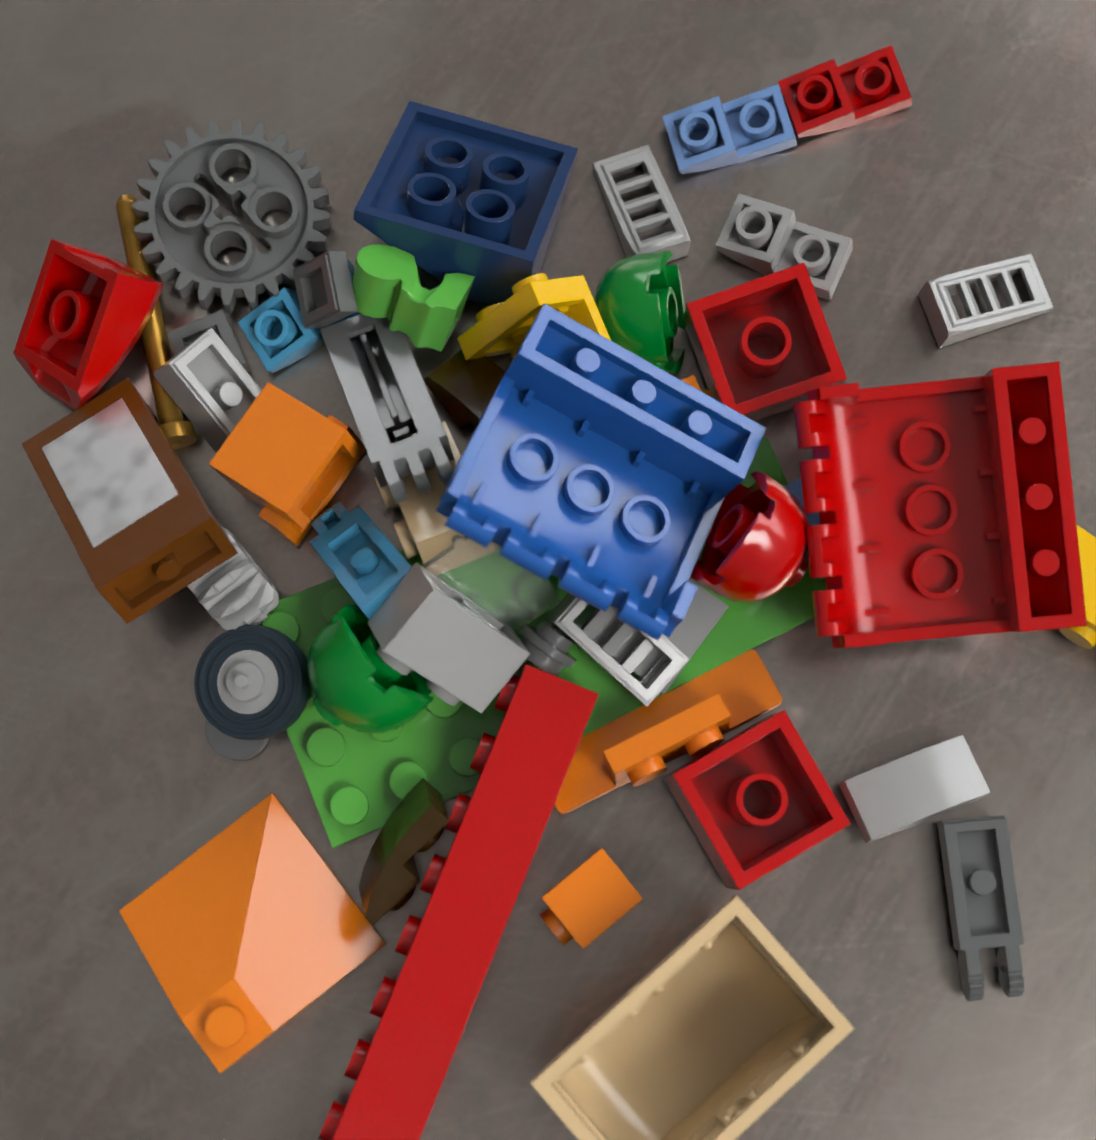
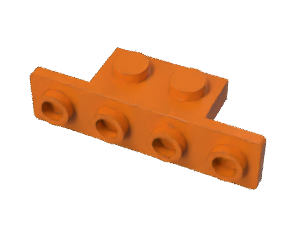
M750 649L654 699L648 706L642 705L584 735L580 740L555 802L558 813L565 815L629 782L634 787L645 784L663 774L667 770L666 763L686 753L691 758L700 756L720 745L725 740L723 734L779 707L782 702V696L757 651Z

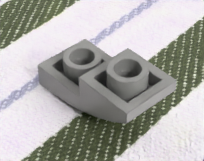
M738 194L715 245L717 251L765 276L805 262L816 295L830 301L853 250L852 238L797 222L794 210L743 194Z
M963 735L878 766L839 785L865 843L916 826L929 817L977 801L991 793Z

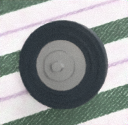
M245 625L237 629H231L215 638L201 655L194 679L195 696L205 718L222 733L242 740L268 739L287 730L303 713L311 692L307 659L299 646L286 634L273 628L258 625Z

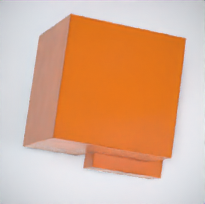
M267 382L212 458L209 465L244 498L262 509L258 517L279 536L298 547L312 528L310 522L321 515L366 449L363 442L350 426L332 415H329L328 418Z

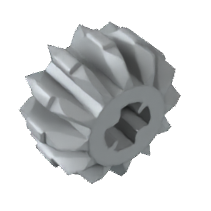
M223 528L238 554L195 580L187 587L224 630L237 629L245 625H259L269 617L268 613L279 605L278 592L243 544L237 540L233 533Z

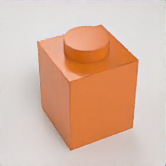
M599 848L541 896L549 908L540 917L563 946L574 938L580 947L584 949L643 900V898L603 848Z

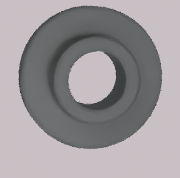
M543 620L537 629L525 623L519 630L523 635L521 642L530 653L527 659L543 671L557 677L564 666L571 668L577 661L568 652L574 642L550 623Z

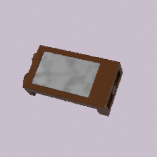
M129 378L121 381L22 443L95 588L127 624L238 554L230 538L210 512L158 425V419Z

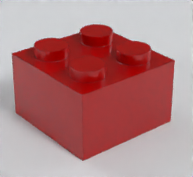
M805 262L686 303L683 321L707 388L712 391L717 401L753 421L794 408V403L808 401L807 391L818 389L819 386L844 384L847 380Z
M785 710L765 717L722 742L714 749L696 757L663 777L722 882L729 889L741 890L851 824Z

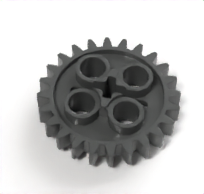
M234 117L229 133H221L215 120L210 119L208 121V136L200 138L190 126L185 128L188 144L183 148L168 139L164 141L170 159L164 162L150 157L147 162L156 179H138L136 183L140 193L149 200H140L132 203V209L136 218L145 221L133 227L139 242L149 243L142 250L147 264L160 263L156 270L159 281L168 283L178 277L175 290L178 297L182 300L197 289L198 300L202 309H207L215 296L222 297L227 313H232L237 298L245 297L249 308L253 311L258 307V294L266 292L270 298L272 296L277 297L279 295L278 285L283 282L296 290L293 269L315 258L309 250L327 251V237L318 231L329 229L332 224L331 214L321 210V208L330 204L328 189L315 188L322 181L319 167L315 166L304 169L308 162L306 149L300 147L287 154L289 147L287 133L281 132L269 142L267 141L265 124L263 122H259L254 127L251 135L243 133L241 121L237 117ZM234 167L245 168L250 172L246 179L238 183H229L221 179L225 171ZM202 177L211 184L220 200L231 213L239 215L243 212L247 229L259 241L271 248L269 253L264 254L259 251L252 243L247 232L234 217L229 215L223 218L217 199L205 188L195 183L198 178ZM194 204L205 209L200 218L194 221L184 222L176 219V214L179 210L187 205ZM281 209L291 214L289 220L280 226L273 227L261 222V218L270 210ZM228 247L241 248L246 252L244 258L235 265H222L216 261L217 255Z

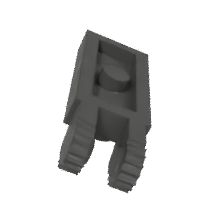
M1005 815L938 821L954 950H959L958 968L965 1000L967 999L968 1002L983 999L985 979L982 971L980 949L998 947V975L1005 996L1007 995V998L1022 996L1025 984L1022 973L1020 945L1024 944L1007 818Z

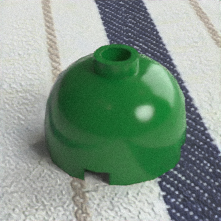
M668 250L647 252L623 258L606 270L596 288L594 301L612 342L667 373L676 374L681 370L685 348L673 349V337L676 336L678 327L686 330L683 321L685 303L680 272L677 265H666L673 254Z
M347 604L323 627L313 640L307 657L309 683L316 695L313 698L314 706L325 720L335 726L344 724L356 731L371 734L399 729L432 702L434 697L428 696L432 691L425 683L427 679L419 673L411 670L408 675L400 674L379 657L376 651L380 644L368 625L369 619L358 605Z

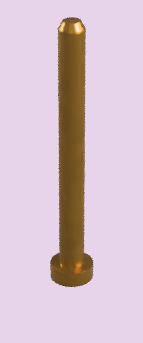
M131 194L122 195L117 200L116 211L127 265L155 279L152 264H147L142 250L148 243L139 242L133 228L143 222V220L136 218L132 209V203L138 200ZM158 298L154 311L141 336L159 426L173 450L192 445L197 441L193 423L183 420L182 410L153 375L155 370L171 359Z

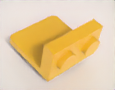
M544 273L535 274L517 282L512 287L514 295L505 302L491 305L477 313L475 316L477 323L457 338L466 360L508 353L513 358L538 312L545 303L611 340L584 275L548 280L547 275Z

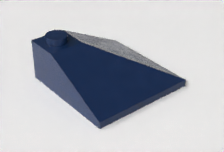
M409 101L354 209L353 220L390 246L414 255L416 264L441 282L445 274L462 273L475 276L467 298L468 300L489 306L505 302L514 295L512 287L517 282L541 272L576 161L578 148Z

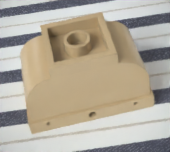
M733 895L531 1079V1085L578 1140H735L840 1043L854 1027L738 896Z

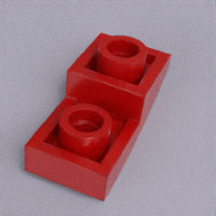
M892 45L840 66H837L835 59H832L778 81L798 138L851 127L912 106V96Z

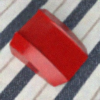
M51 238L13 353L17 361L40 389L70 408L77 410L100 391L128 356L149 321L165 283L141 273L122 261L87 248Z

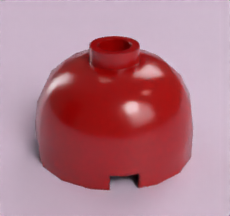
M759 471L750 474L756 482L749 488L740 483L725 496L705 541L706 547L702 553L701 561L697 560L690 576L716 594L735 602L752 603L775 595L785 586L787 588L793 587L803 577L809 565V556L806 555L808 551L806 526H810L807 514H804L802 504L786 487Z

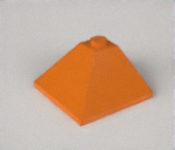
M274 793L260 801L119 910L179 1018L219 1073H222L238 1062L387 944L372 923L365 918L363 911Z

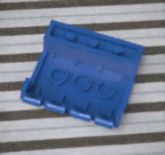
M544 303L482 414L453 474L444 488L436 512L447 517L444 526L485 548L488 547L491 541L501 546L498 555L544 580H547L550 574L559 578V588L604 612L609 606L616 608L617 619L656 640L662 634L670 637L676 626L684 620L698 588L688 582L721 504L725 496L745 479L766 428Z

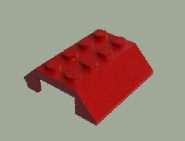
M1059 361L992 368L984 376L862 389H859V382L819 386L818 389L807 391L808 401L794 403L798 449H813L814 456L812 460L799 462L804 514L819 513L820 525L806 526L811 579L826 577L827 590L812 592L816 637L831 636L833 648L883 645L893 642L1087 626Z

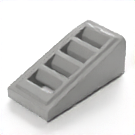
M649 145L593 163L595 176L626 257L668 250L673 254L669 261L688 255L691 245L690 237ZM641 165L643 175L615 184L611 174ZM649 186L651 194L623 202L622 194ZM656 205L659 213L635 221L631 220L629 214ZM664 225L666 233L640 241L637 233Z
M1032 254L947 274L926 281L918 293L939 348L1050 312L1053 309ZM1021 273L1032 301L1021 302L1011 276ZM998 280L1009 304V307L1002 309L991 284ZM979 287L988 312L980 313L971 289ZM959 294L967 318L959 319L951 296Z
M568 592L550 612L547 619L640 702L648 706L689 658L663 634L656 640L622 621L599 646L592 639L611 617L617 613V609L609 606L604 612L597 608L582 627L579 628L573 621L589 603ZM636 630L643 637L624 659L618 663L612 656ZM654 647L657 648L662 655L646 674L637 681L631 673Z

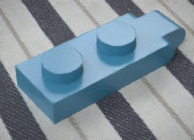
M338 501L310 522L318 535L311 539L309 543L370 620L412 567L359 505L348 512L343 504Z

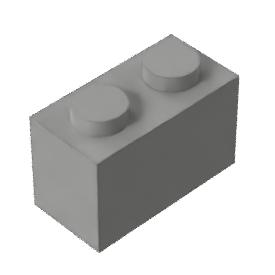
M418 563L413 565L368 621L369 627L380 644L376 652L386 664L403 675H408L411 670H414L427 679L425 683L428 688L444 702L456 706L461 700L480 713L486 709L530 655L509 625Z

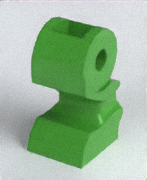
M372 244L358 251L352 285L359 313L372 318L387 317L389 329L408 335L415 347H428L441 352L462 316L475 276L462 273L445 274L441 285L428 290L421 287L414 255L394 246Z

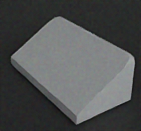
M212 328L200 335L153 373L156 380L216 453L262 391Z

